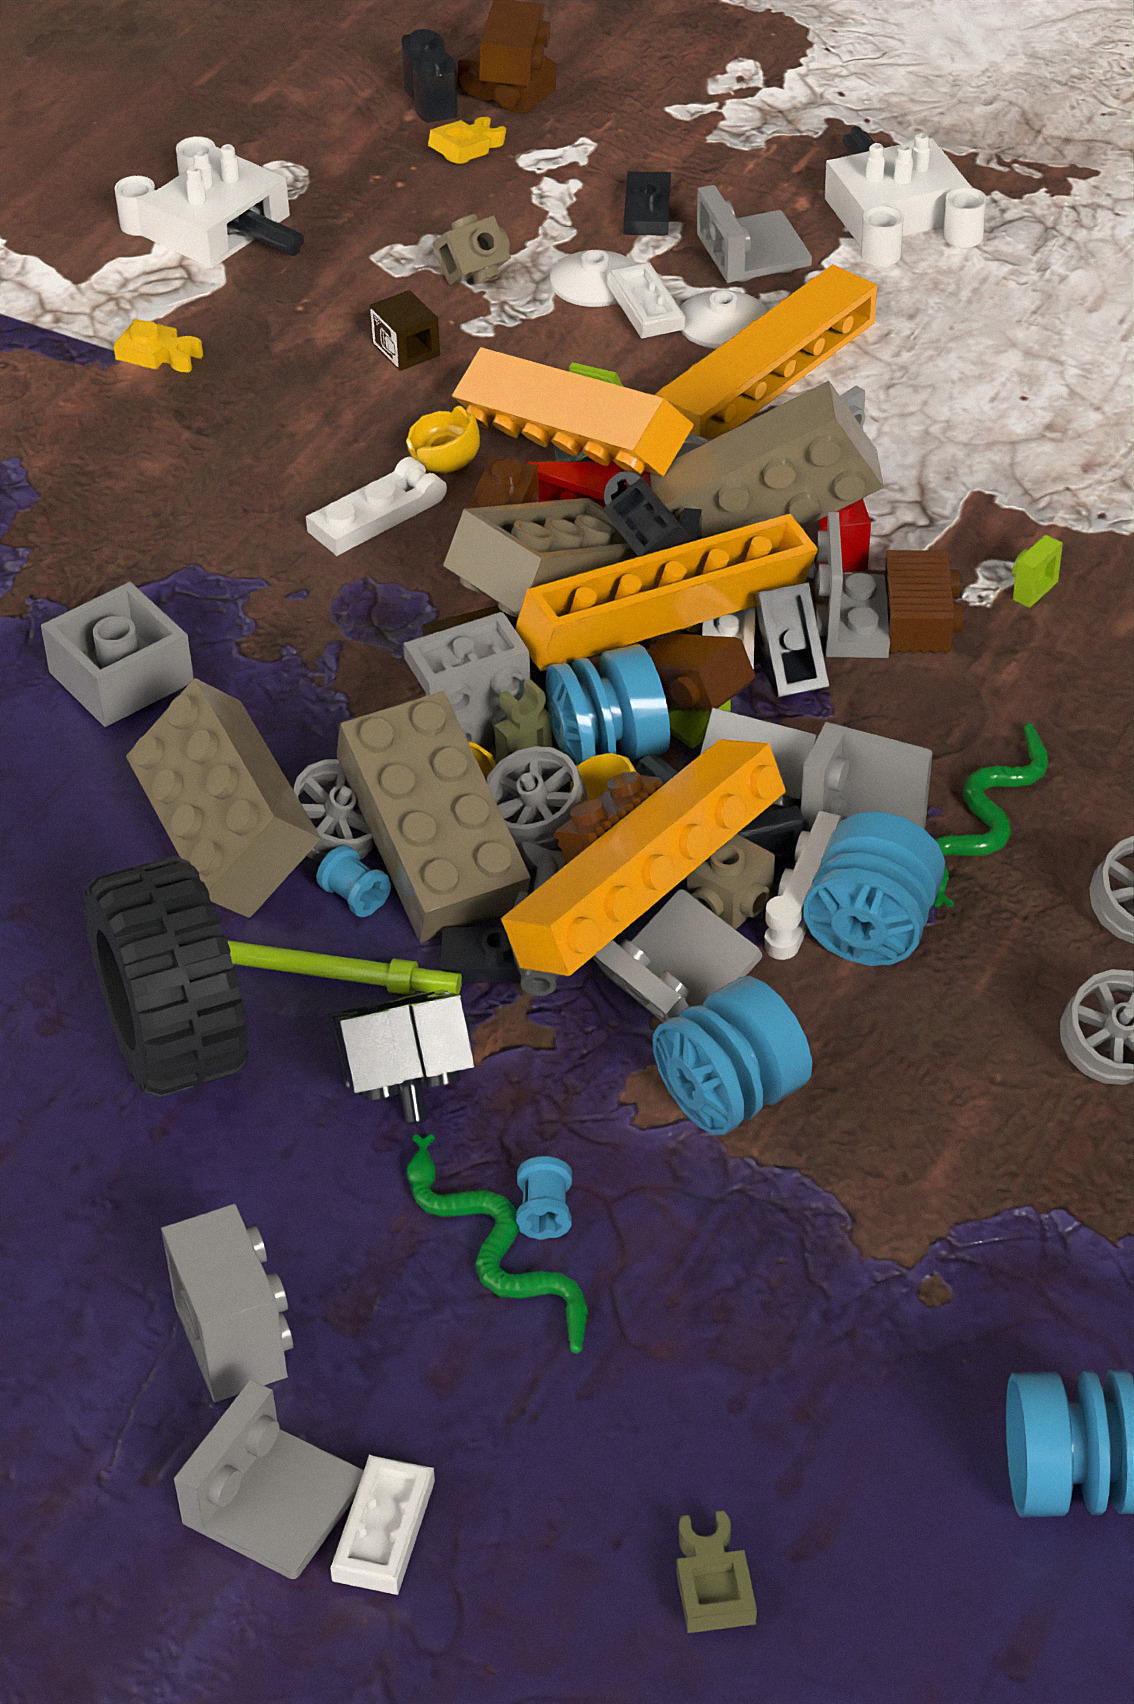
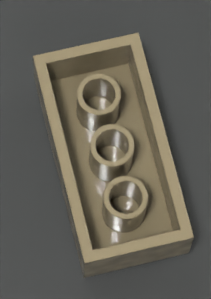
M830 381L674 459L664 477L650 473L652 490L678 522L681 511L684 508L702 509V539L786 514H791L801 528H804L828 516V512H836L884 488L876 447Z
M589 498L464 509L443 566L460 576V583L463 586L476 592L486 593L499 602L498 607L503 612L519 617L527 589L634 559L638 556L602 511L604 509L602 506Z
M196 678L171 702L167 710L126 755L180 858L190 861L191 865L195 866L199 872L200 880L205 883L209 891L210 900L213 903L250 918L322 839L242 702Z
M445 692L434 693L340 723L337 758L351 790L356 795V801L419 942L422 943L442 936L443 927H470L505 915L515 907V899L518 893L521 891L528 893L531 876Z

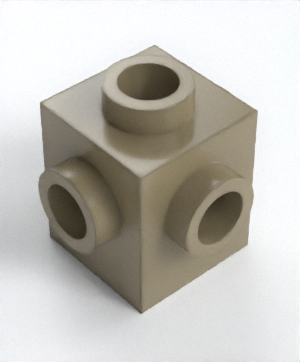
M476 214L461 218L451 224L453 230L445 232L432 243L449 286L473 278L475 285L491 280L500 275L498 268L511 259L508 236L505 230L498 226L494 215L482 220H478Z
M736 834L685 877L687 892L736 930L749 917H756L763 910L768 899L773 895L775 855Z

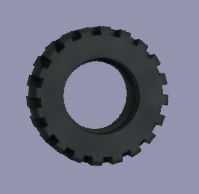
M170 856L95 877L86 887L83 895L85 900L83 908L87 922V937L90 942L92 961L96 969L99 988L108 1011L107 1015L111 1027L114 1029L121 1054L127 1062V1068L131 1076L135 1078L138 1088L143 1093L162 1097L235 1075L246 1063L249 1052L246 1044L249 1039L244 1019L246 1016L245 1008L240 996L237 972L230 956V947L221 928L216 907L213 906L209 891L205 883L200 880L199 872L195 866L191 865L190 861Z

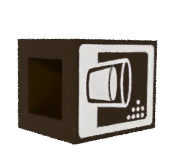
M408 290L369 305L372 344L399 371L440 356L438 317L413 292Z

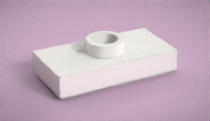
M651 263L608 271L607 285L641 339L684 330L685 315Z
M369 1455L331 1565L333 1582L398 1595L435 1482L434 1468Z

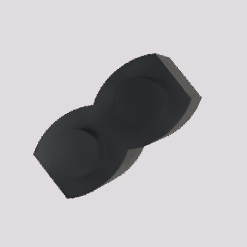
M418 29L411 34L403 35L401 43L404 88L406 93L415 101L417 115L427 123L456 118L458 115L456 64L453 58L445 53L443 38L435 31L428 29Z

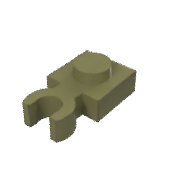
M531 679L525 681V693L519 701L507 690L500 695L499 706L507 714V719L495 725L496 764L518 750L534 746L552 748V715L544 708L545 693Z
M724 1510L716 1511V1532L707 1537L699 1536L692 1530L689 1515L681 1516L679 1521V1545L687 1557L677 1559L676 1574L688 1633L756 1624L757 1608L745 1550L727 1552L730 1547L731 1523Z

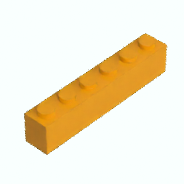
M832 264L816 277L811 278L790 296L782 299L779 304L760 318L752 321L749 326L730 340L722 343L719 348L704 359L692 365L689 370L674 381L662 387L655 396L666 399L691 421L694 426L690 433L711 441L737 428L875 323L877 284Z
M480 347L452 394L454 399L467 408L465 411L469 415L475 414L477 424L482 428L489 429L490 425L493 424L500 431L514 438H517L522 433L528 439L543 447H547L552 442L559 449L572 456H578L581 451L592 460L604 466H609L610 462L614 461L624 470L634 472L639 476L643 471L664 477L694 426L691 421L662 397Z
M786 514L529 588L526 591L515 630L528 648L529 656L539 670L543 671L552 664L573 662L576 658H586L754 607L756 605L753 594L805 584L818 548L791 514Z
M719 739L504 915L501 921L520 968L565 976L572 975L781 797L786 790L770 743Z

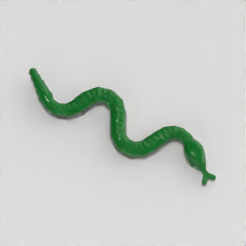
M1027 723L1024 725L1028 755L1032 761L1029 765L1024 767L999 765L981 767L966 778L962 792L963 800L971 812L989 827L990 831L982 835L950 834L934 839L939 844L943 856H984L992 854L1005 846L1012 834L1010 820L1002 809L985 795L984 790L990 787L1032 785L1044 776L1048 766V753L1033 724ZM946 866L944 878L937 894L938 898L933 904L935 908H939L942 904L948 907L954 905V902L944 894L949 879Z
M418 1134L413 1135V1141L419 1146V1151L416 1152L408 1165L407 1178L411 1186L412 1196L417 1205L425 1210V1213L440 1217L475 1214L492 1216L495 1219L496 1225L482 1244L475 1263V1269L481 1284L500 1298L523 1299L540 1295L545 1296L547 1294L558 1295L564 1298L567 1303L565 1314L567 1316L569 1347L572 1353H580L583 1349L582 1343L584 1341L588 1307L586 1306V1298L577 1282L560 1272L536 1271L508 1274L501 1270V1259L519 1233V1225L516 1222V1208L506 1196L488 1190L464 1191L446 1195L436 1194L431 1191L430 1187L435 1181L436 1169L427 1151V1146L435 1140V1137L429 1134L423 1139Z

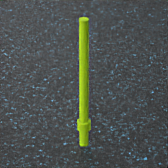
M227 940L231 951L232 963L235 965L387 986L389 993L412 996L415 991L430 992L439 989H445L450 991V993L459 995L461 989V974L418 968L417 961L393 958L391 963H383Z

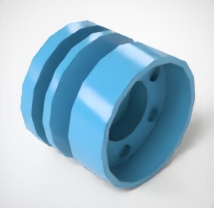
M633 644L603 652L599 661V674L591 661L585 657L576 658L572 663V668L564 662L552 664L548 667L545 685L548 712L552 715V732L560 751L568 755L575 765L595 755L616 753V745L621 754L628 757L631 762L641 760L648 754L662 755L669 749L670 722L665 694L652 658L643 646Z
M880 811L862 812L842 820L831 834L821 858V867L814 875L812 886L804 899L803 918L810 933L827 950L847 961L877 966L892 965L908 958L919 945L923 928L929 918V909L935 902L944 878L945 859L939 844L924 828L902 816Z
M752 976L738 977L708 995L702 1005L690 1006L683 1010L679 1017L670 1018L658 1025L653 1034L654 1057L658 1071L669 1093L684 1114L699 1128L712 1135H726L737 1128L741 1121L750 1120L755 1117L763 1105L776 1104L803 1087L811 1078L812 1057L807 1038L796 1016L780 995L765 982Z
M1127 1369L1109 1370L1105 1376L1102 1390L1098 1375L1093 1370H1084L1078 1378L1074 1402H1068L1062 1379L1056 1371L1012 1373L1008 1380L1006 1395V1443L1012 1497L1018 1515L1020 1517L1065 1516L1069 1511L1073 1484L1080 1485L1086 1508L1091 1515H1102L1106 1511L1109 1494L1113 1507L1118 1514H1134V1379L1132 1374Z

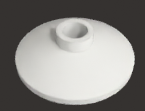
M581 251L562 258L554 265L550 273V284L555 294L569 303L586 307L610 306L617 304L618 301L607 285L608 271L635 266L636 264L628 257L612 251Z
M731 290L708 291L689 298L681 305L680 309L685 315V327L680 332L688 340L698 345L717 349L722 343L730 340L749 326L752 321L768 312V310L758 299L742 292Z

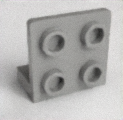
M715 185L698 188L697 235L727 283L735 281L744 282L759 276L788 273L795 269L811 266L812 255L783 211L776 210L736 218L731 202L724 200Z
M828 512L827 531H817L816 547L818 548L816 560L817 562H824V564H819V571H814L813 600L814 602H823V605L816 604L815 617L819 636H825L826 657L888 658L890 638L885 575L865 573L843 574L839 512Z
M503 611L403 643L404 658L426 692V696L441 691L445 692L467 741L475 742L479 746L494 742L495 725L507 719V714L499 706L501 693L507 690L519 701L525 693L524 683L530 679L529 650Z
M825 722L803 767L801 813L804 817V831H811L819 811L840 815L841 821L844 816L850 817L856 813L880 811L902 816L925 828L932 751L927 748Z
M681 889L673 895L631 942L624 939L618 945L612 940L592 958L609 979L658 1019L665 1022L670 1018L679 1017L681 1012L690 1006L702 1005L711 993L738 977L746 976L761 960L762 953L756 945L688 892Z
M250 1379L175 1476L174 1482L184 1525L289 1579H296L353 1502L364 1471L279 1429L273 1390Z

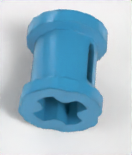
M347 845L336 847L330 851L322 860L316 875L317 883L323 890L338 893L348 901L351 912L359 917L373 914L385 903L391 889L388 875L381 870H371L360 861L357 851Z
M538 1156L528 1159L517 1170V1185L523 1191V1204L520 1205L516 1212V1222L519 1225V1230L524 1235L538 1240L561 1237L572 1226V1216L569 1212V1207L566 1205V1191L572 1185V1170L567 1163L558 1158Z

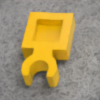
M489 117L477 118L472 125L459 120L431 129L428 146L443 154L448 161L463 164L471 159L488 154L489 148L502 146L505 141L506 127L490 128L491 118Z
M135 319L113 344L116 360L156 370L164 362L170 364L176 371L190 372L192 370L191 357L199 359L203 357L202 341L199 338L193 336L178 337L176 328Z

